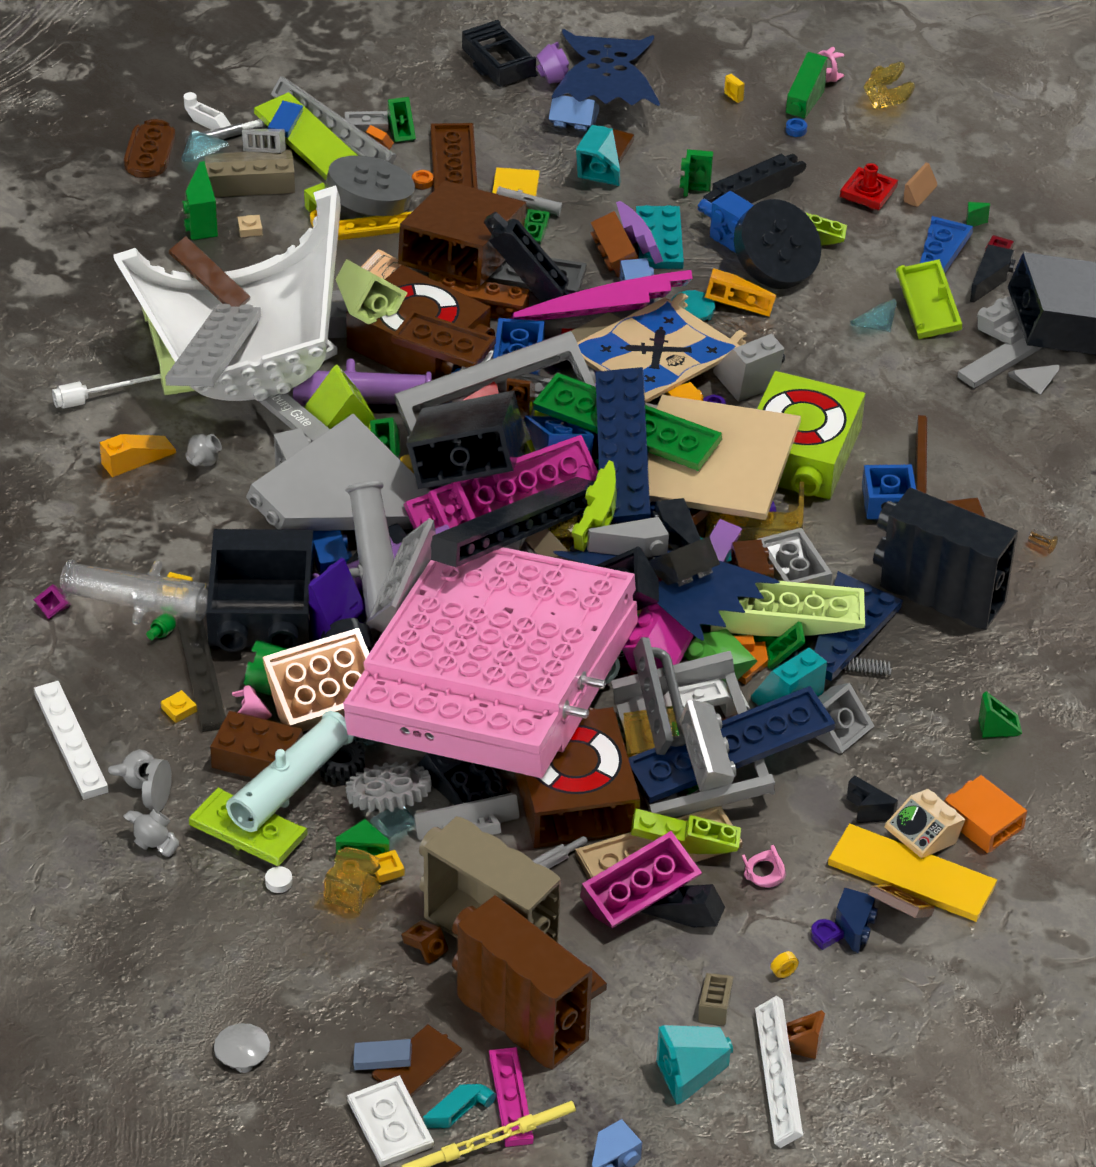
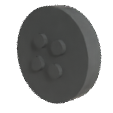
M345 156L334 160L329 166L325 183L326 188L337 187L341 205L356 212L374 216H393L405 212L411 205L415 189L413 179L403 169L390 162L368 156Z

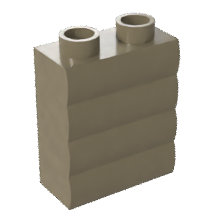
M458 816L443 829L433 827L426 833L419 847V853L424 857V874L420 880L419 888L424 892L425 919L458 939V936L452 931V926L459 913L468 906L478 908L496 895L558 943L561 879L556 873L534 863L522 852L507 847L497 837L482 832L475 824Z

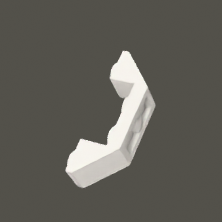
M721 679L678 687L683 709L687 700H696L713 706L720 705L725 717L737 714L727 683ZM668 691L663 698L671 727L676 724ZM742 693V696H743V699H744V702H745V705H746V708H747V711H748V710H750V707H749V705H748V703H747V701H746V699H745V697H744V695H743V693Z

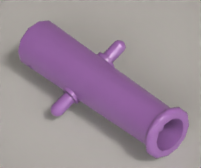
M353 359L346 361V370L344 371L360 390L367 405H397L394 398L395 393L432 381V373L430 371H427L426 375L356 372ZM317 370L306 381L294 387L293 399L301 406H305L330 371Z

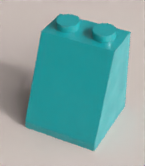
M809 647L774 669L751 695V700L758 706H761L808 686H811L819 697L824 693L827 661Z

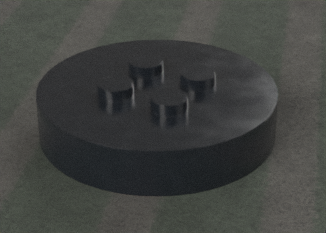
M780 199L763 200L746 211L736 224L734 247L737 257L747 273L761 284L776 289L791 288L804 281L817 268L821 258L820 236L812 220L796 205Z

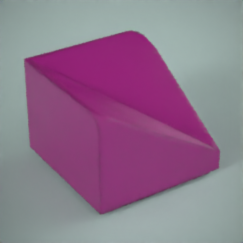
M54 584L33 599L48 619L71 605L60 589Z

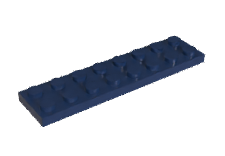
M643 367L597 371L595 375L599 470L601 468L604 469L610 460L614 463L617 499L611 523L651 518Z
M808 686L722 721V729L720 730L722 736L728 740L729 760L733 761L736 769L830 732L835 729V722L811 686ZM686 744L678 747L670 746L665 755L656 754L655 748L628 758L634 780L649 804L698 785Z

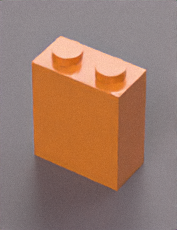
M982 775L973 781H968L963 788L956 793L949 794L944 800L947 805L954 808L957 813L965 818L961 833L986 853H990L1024 829L1027 810Z

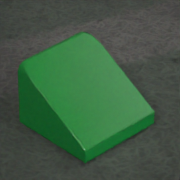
M968 202L966 225L975 227L988 223L990 203Z

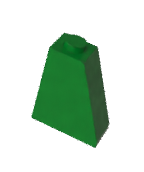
M812 52L806 54L787 95L786 113L801 118L808 116L825 92L828 57Z

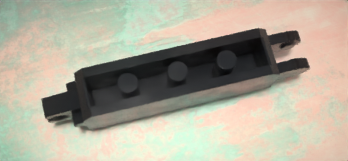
M781 153L713 183L712 191L704 195L703 199L705 198L712 203L727 192L732 191L752 204L790 187L794 182V177L804 172L807 164L804 161L798 162V157L793 153L787 156Z
M497 212L486 217L484 224L492 234L489 239L490 243L541 303L570 294L566 290L569 279L519 220L511 219L506 221Z

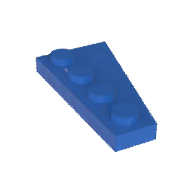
M932 216L920 263L940 259L944 273H946L973 234V226Z

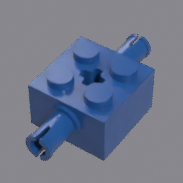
M732 191L727 192L712 203L705 198L702 199L698 204L697 210L711 218L710 237L736 253L734 247L736 224L740 217L754 205Z

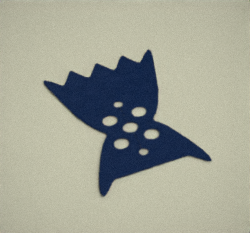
M562 29L566 40L585 60L579 62L567 72L555 89L552 99L569 93L579 102L594 95L605 104L620 97L630 105L636 104L641 99H646L660 106L659 100L646 77L634 65L629 63V61L637 58L653 42L654 35L642 40L576 36ZM604 45H611L612 47L606 48ZM589 50H597L600 54L590 55L587 52ZM624 52L627 54V56L617 57L615 56V53ZM611 58L614 61L612 63H604L601 59ZM594 63L598 64L600 68L591 69L587 65ZM621 65L627 67V70L619 71L614 69V67ZM604 73H609V74H611V75H610V76H604L603 74H604Z
M587 547L584 551H553L554 554L560 557L593 566L617 556L588 552ZM667 551L665 555L653 556L658 560V564L652 566L654 572L663 575V579L659 581V602L657 604L690 633L703 641L704 635L700 624L726 627L719 611L745 613L737 597L763 599L764 597L755 583H780V581L766 575L713 558H699L692 553ZM670 558H679L683 561V564L680 567H673L668 564V560ZM685 576L687 579L685 581H679L677 580V577Z

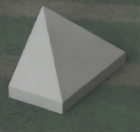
M1059 365L1013 370L1008 372V376L1041 395L1059 371Z

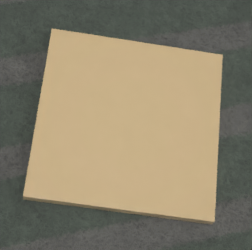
M662 395L656 409L721 432L723 440L699 471L648 452L650 502L684 498L688 508L766 520L799 429L801 416Z

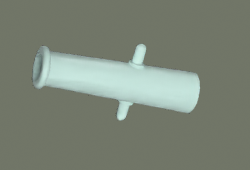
M329 710L323 713L322 719L317 725L286 751L278 749L275 752L276 760L227 801L226 808L233 822L245 831L254 832L280 807H288L289 798L343 745L352 743L354 736L347 735L345 717L338 712Z

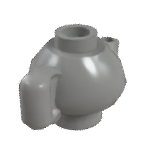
M195 434L189 440L185 455L189 463L194 466H212L218 459V452L222 450V445L214 434L207 436Z
M139 749L127 755L122 764L110 766L108 772L111 775L123 777L132 788L142 789L144 780L148 781L149 776L145 772L146 768L155 758L149 752Z
M153 809L150 814L129 810L123 815L127 821L134 824V836L136 837L134 842L141 848L147 850L149 847H157L162 855L170 857L179 846V840L173 832H169L167 829L170 819L158 810Z

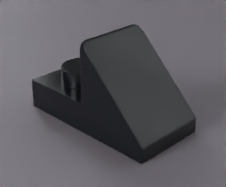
M855 775L849 780L846 799L858 806L857 823L888 821L897 811L898 800Z

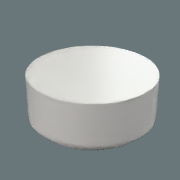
M280 866L269 869L265 875L267 889L274 893L288 891L292 886L291 871Z

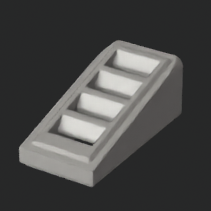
M242 129L243 151L282 153L286 151L285 129ZM248 134L252 135L253 146H249ZM257 135H260V146H257ZM264 135H267L268 146H265ZM272 136H275V146H272Z

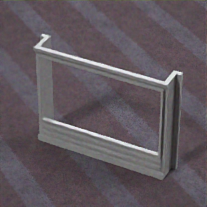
M731 651L673 665L678 687L714 679H725L737 715L747 711L734 672ZM659 668L657 672L662 694H666L669 690L664 669ZM638 674L612 680L614 701L631 756L655 748ZM764 758L753 762L758 775L757 778L679 798L675 793L649 804L646 798L645 801L649 812L674 818L768 793L773 795L775 794V781L773 775L768 773Z

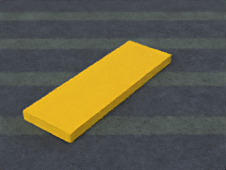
M850 823L828 859L829 866L879 885L891 884L933 906L975 922L979 919L997 884V879L937 856L930 854L921 858L905 844Z

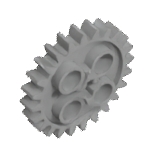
M394 762L392 765L384 763L381 767L374 765L373 769L364 768V773L356 772V776L350 777V781L346 782L347 787H345L349 804L353 803L354 808L359 806L360 810L369 808V812L379 809L381 813L385 809H389L392 812L396 807L404 809V805L414 806L413 801L421 802L422 797H428L427 792H431L432 785L428 770H424L423 766L417 768V764L408 766V762L402 765Z

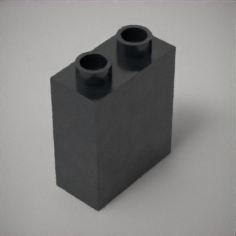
M1023 252L1007 287L1027 346L1096 355V262Z
M515 391L421 409L407 441L418 489L514 470L525 438Z

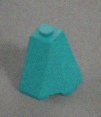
M591 125L576 149L578 178L620 186V166L613 129L605 126Z
M659 1026L656 1062L676 1105L681 1104L729 1066L733 1045L730 1038L725 1037L721 1027Z

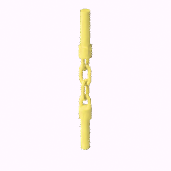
M569 1101L535 1115H526L518 1118V1121L469 1140L444 1146L440 1151L403 1164L401 1167H431L444 1161L448 1163L460 1158L461 1155L485 1147L490 1143L501 1141L519 1133L524 1134L537 1129L536 1126L576 1112L574 1103ZM519 1126V1129L512 1131V1127ZM504 1131V1135L493 1139V1134ZM485 1138L486 1142L474 1146L473 1142ZM466 1145L467 1149L459 1151V1147Z

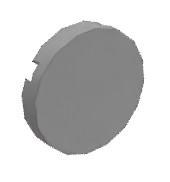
M155 758L149 763L145 771L149 776L148 781L144 780L142 784V800L148 810L156 809L161 811L167 803L170 794L172 773L167 760Z

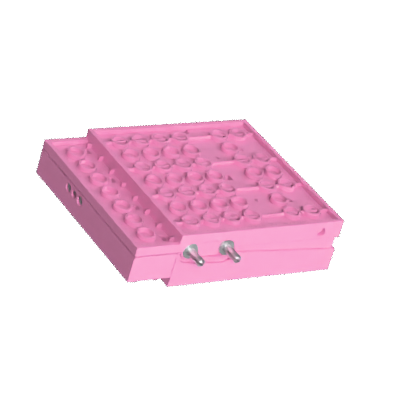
M504 547L458 567L430 560L365 659L364 672L343 702L347 735L542 778L557 751H564L582 718L586 719L588 717V708L598 690L605 688V678L638 622L637 601H633V593L636 590L635 574Z

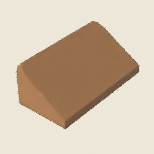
M925 163L905 184L903 199L905 203L918 207L937 187V181L929 163Z

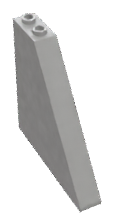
M352 414L252 483L246 498L254 508H257L265 516L271 525L280 530H355L351 499L345 489L349 485L359 482L381 481L384 484L381 494L388 527L398 523L402 529H414L403 504L406 501L428 494L431 490L428 487L418 489L415 475Z

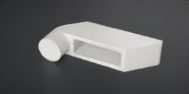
M188 92L184 94V107L194 122L211 130L231 125L222 112L198 102L195 93Z

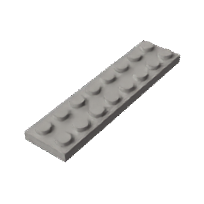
M229 304L216 306L165 376L166 385L213 387L260 319L261 307H253L250 304L241 305L240 307H231Z

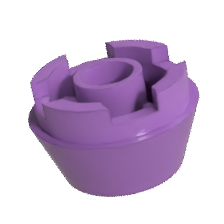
M558 42L551 45L548 44L536 56L539 63L536 66L541 77L545 76L549 84L560 83L569 70V62L562 48L557 49L559 48Z

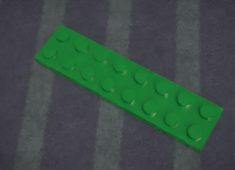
M556 373L534 400L533 410L598 434L596 387ZM645 405L648 452L699 471L723 440L721 432Z

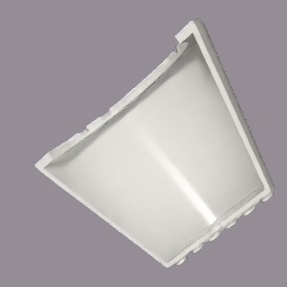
M336 186L314 192L317 203V216L313 220L314 227L313 229L309 228L299 239V246L295 248V245L287 248L284 254L276 255L255 265L225 272L250 295V300L246 304L253 305V307H261V317L213 387L190 386L196 392L206 397L226 401L254 399L262 401L269 396L288 393L292 388L310 378L321 367L327 351L341 211L340 196ZM136 248L114 254L115 262L176 362L213 309L222 303L196 278H191L190 273L173 270L171 274L165 273L163 267L151 266L150 261L145 259Z

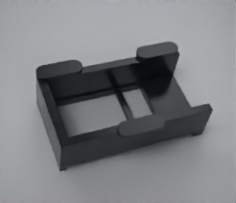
M499 20L462 31V49L475 61L473 67L481 75H488L499 87L538 76L536 57H532L501 26ZM491 38L496 39L495 43L486 44L485 46L479 43ZM500 45L515 60L500 64L487 50Z

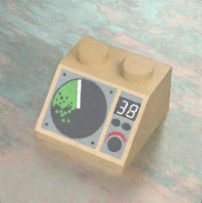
M926 789L911 795L885 823L884 828L919 857L923 858L956 844L965 818L941 800L934 792Z

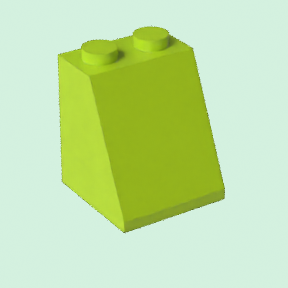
M338 364L331 369L304 406L307 411L329 429H332L352 414L365 426L370 424V420H376L360 390Z

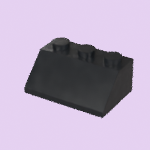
M637 546L595 565L635 574L636 590L633 593V601H637V611L659 602V579L640 547Z

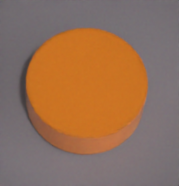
M418 170L412 174L415 188L424 190L433 186V174L431 172Z

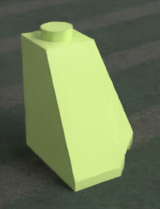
M347 259L335 279L349 314L367 324L376 322V319L382 316H390L397 313L408 293Z

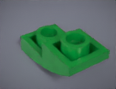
M528 209L524 227L536 242L541 244L549 223L550 212Z

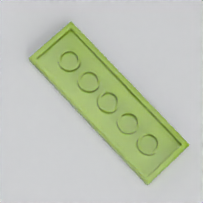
M288 92L254 107V114L269 126L283 100L299 105L302 104ZM304 105L303 112L288 138L285 137V143L325 180L329 166L334 160L345 156H358Z

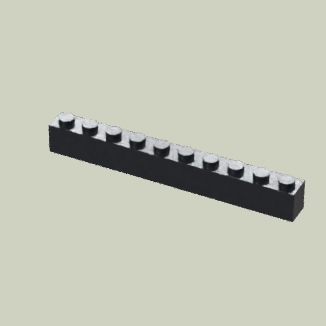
M574 477L432 536L431 560L458 567L583 514L588 506L585 499L586 491L595 482Z

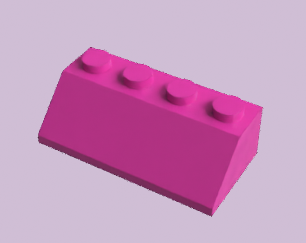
M654 603L642 609L638 616V622L622 651L631 670L636 671L633 650L641 637H647L650 639L651 647L665 650L670 655L673 665L680 663L694 635L661 606ZM654 657L656 668H663L661 660Z
M670 831L582 883L580 898L596 919L610 928H614L702 875V872L673 832Z

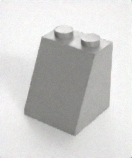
M771 333L732 349L713 369V373L738 402L766 391L774 372H780L784 347Z

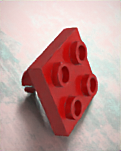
M868 163L864 168L858 167L840 190V197L872 209L880 210L897 188L898 180L877 173L878 166Z

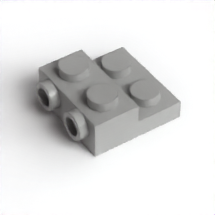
M1011 296L1004 299L999 298L995 301L994 305L988 308L983 307L979 310L977 314L978 330L1010 345L1024 338Z

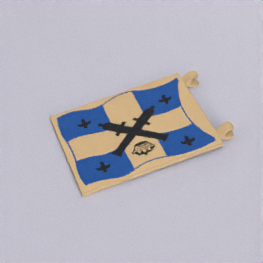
M681 292L672 301L664 297L577 342L586 364L595 371L643 367L645 403L718 365L732 349L746 344L743 338L747 337V333L738 330L731 338H728L686 311L684 308L688 304L684 301L689 296Z

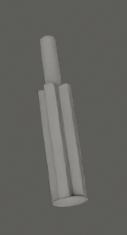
M583 836L565 847L563 844H560L532 861L549 869L569 858L568 853L587 844L588 840Z

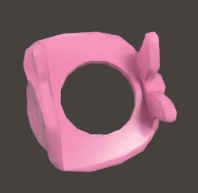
M835 47L818 53L828 57L832 68H827L825 83L837 82L840 78L844 77V74L837 72L835 58L844 57V54L833 53Z
M247 685L243 687L244 690L232 692V695L235 697L244 696L241 702L242 708L237 713L265 720L272 716L270 710L257 696L255 689Z
M771 845V850L756 854L748 861L745 854L742 855L745 864L744 877L755 885L771 888L784 881L786 871L774 845ZM760 861H769L774 865L772 873L764 877L755 875L753 868Z

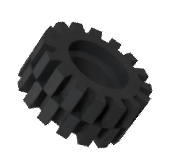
M354 739L352 743L343 745L318 769L320 776H324V780L327 782L331 779L334 785H336L337 781H340V785H345V781H350V777L356 776V772L364 773V748H362L359 742L355 744ZM336 759H348V760H350V761L347 762V763H335V762H333V761L336 760Z

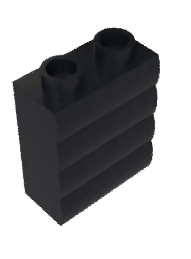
M909 487L897 504L891 501L886 502L880 512L877 527L887 533L886 537H883L878 543L873 556V564L882 567L880 586L896 595L906 596L915 603L932 607L946 616L958 618L968 625L987 630L1007 601L1018 530Z
M213 529L206 609L208 646H219L223 650L235 652L245 647H253L257 640L286 649L310 643L308 585L312 581V575L314 574L313 530Z

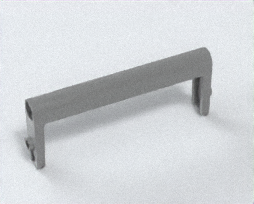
M569 331L395 393L394 398L410 436L416 423L414 414L419 413L422 408L442 405L470 395L493 381L498 385L506 382L507 378L514 379L565 360L571 362L579 381L596 387V376L593 370L589 371L573 333Z

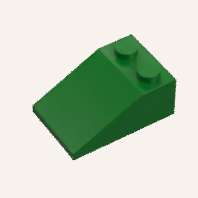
M205 161L199 163L186 189V200L182 201L184 214H187V218H184V228L186 232H190L191 240L218 236L216 200Z

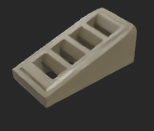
M706 973L699 1004L698 1021L700 1023L721 1026L726 1024L734 976Z

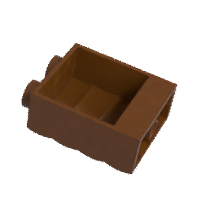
M496 895L478 908L468 906L463 909L456 917L452 926L453 933L458 936V951L452 961V967L457 971L458 997L469 1008L481 1013L483 1018L493 1027L505 1032L513 1043L529 1051L537 1062L553 1070L589 1041L592 969Z

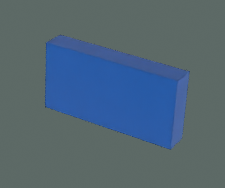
M283 100L268 129H285V137L288 138L303 112V105Z

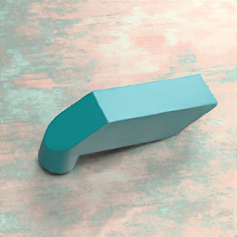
M460 1084L423 1116V1122L427 1129L450 1128L477 1103L480 1102L485 1107L491 1106L497 1094L482 1084Z

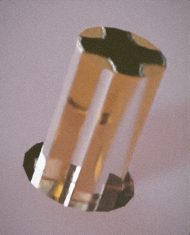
M1035 529L1030 532L1028 537L1029 543L1048 550L1049 554L1053 552L1058 541L1057 536L1051 537Z

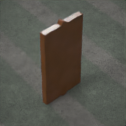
M429 1024L411 1038V1066L376 1069L372 1073V1077L381 1083L400 1075L408 1093L412 1097L462 1052V1048L448 1039L447 1034H441Z

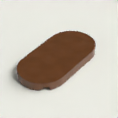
M159 119L146 120L144 124L136 125L132 130L124 156L126 171L139 178H151L162 174L168 167L175 143L174 127H170L168 122Z

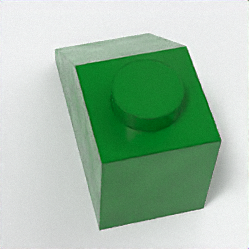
M391 417L370 420L371 432L398 458L401 451L400 431L395 419Z

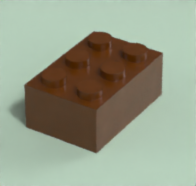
M229 711L210 746L211 766L214 769L255 778L276 760L275 752L278 749L286 751L303 736V730Z

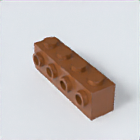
M440 276L438 281L490 306V318L509 319L514 312L529 307V289L486 281L481 286L444 276Z

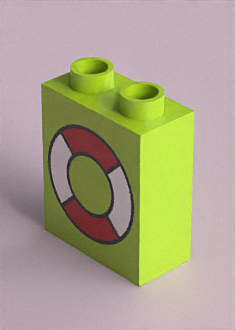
M774 372L757 409L801 416V423L778 487L797 491L805 496H817L831 500L862 428L865 402L864 392L787 373Z

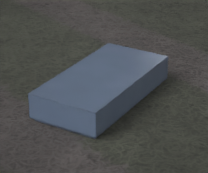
M411 1039L355 1043L354 1069L367 1070L411 1066Z

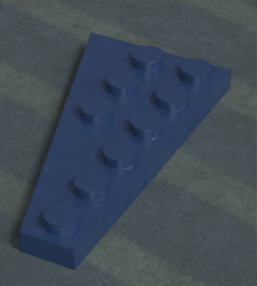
M839 571L834 586L864 589L865 627L837 633L819 634L814 651L827 661L825 678L830 681L843 670L901 609L903 602L902 599L890 593L879 590L868 583L861 582Z

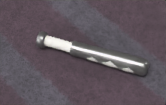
M259 118L244 124L237 123L187 136L185 142L187 147L192 149L242 134V129H257L260 127L266 129L268 126Z

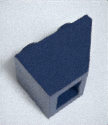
M844 888L837 906L835 924L844 932V939L853 952L859 953L862 943L867 944L871 933L869 924H875L878 915V908L874 907L876 898L866 893Z

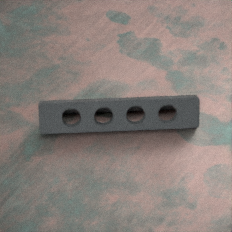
M641 637L633 650V655L656 754L665 755L670 746L678 747L686 744L679 722L684 709L670 655L661 648L651 647L649 638ZM654 657L660 659L663 665L679 736H672Z

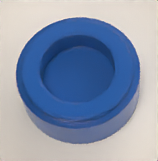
M792 118L786 122V133L792 137H802L807 133V123L803 119Z

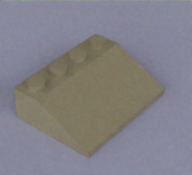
M286 150L282 153L234 152L204 154L205 165L215 197L295 193L294 164L291 150Z

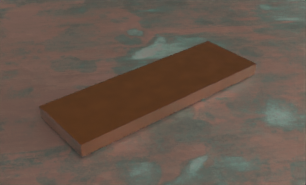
M473 123L431 124L434 190L444 181L478 189Z

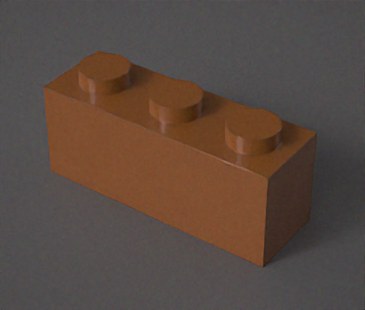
M615 211L590 222L594 229L590 233L595 244L600 243L597 247L603 258L607 256L604 261L609 271L614 270L617 278H619L620 261L639 258Z

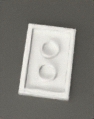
M400 1075L347 1095V1101L380 1167L434 1147V1141Z

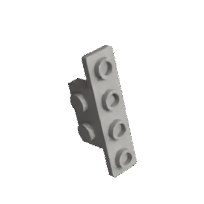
M509 793L417 813L414 815L416 836L419 840H423L430 829L433 827L443 829L456 816L472 822L482 832L494 836V834L501 833V822L519 818L517 796L515 793Z

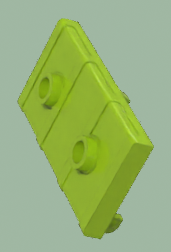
M940 259L906 267L901 265L896 268V275L906 299L918 339L962 330V321Z
M219 787L189 817L190 826L233 845L238 851L242 849L276 866H279L308 835L307 828L286 820L275 813L257 831L248 832L241 829L230 818L226 808L227 801L233 795Z

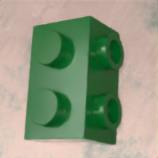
M687 149L686 158H682L681 171H685V175H681L680 188L684 189V197H688L689 190L710 192L713 151Z

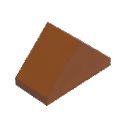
M822 1010L786 1023L790 1052L792 1054L816 1059L822 1040L825 1013Z

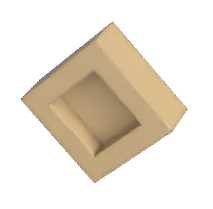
M260 215L237 217L240 237L263 235Z

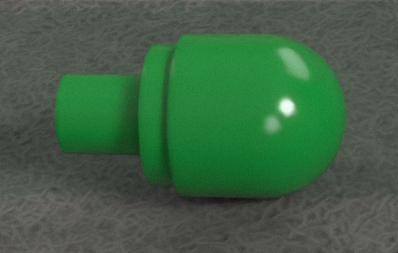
M167 613L153 620L151 629L146 632L147 637L150 640L156 637H166L176 627L175 618Z

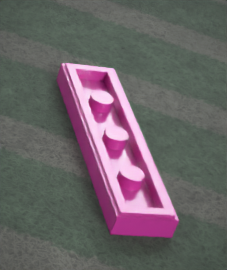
M517 1047L489 1050V1060L495 1093L497 1094L496 1099L501 1127L518 1121V1118L529 1115ZM519 1126L512 1127V1131L519 1129ZM533 1132L519 1133L504 1139L505 1147L533 1144Z

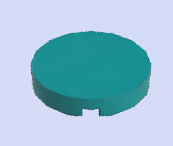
M696 290L682 292L689 296L684 301L688 304L684 308L686 311L703 322L707 319L708 321L712 319L715 313L714 300L705 298L706 293ZM677 293L675 296H673L672 299H671V301H672L679 293Z

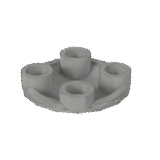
M245 1023L231 1025L222 1030L215 1039L214 1044L215 1057L223 1064L236 1068L240 1073L251 1071L253 1066L263 1061L270 1051L268 1035L260 1027Z

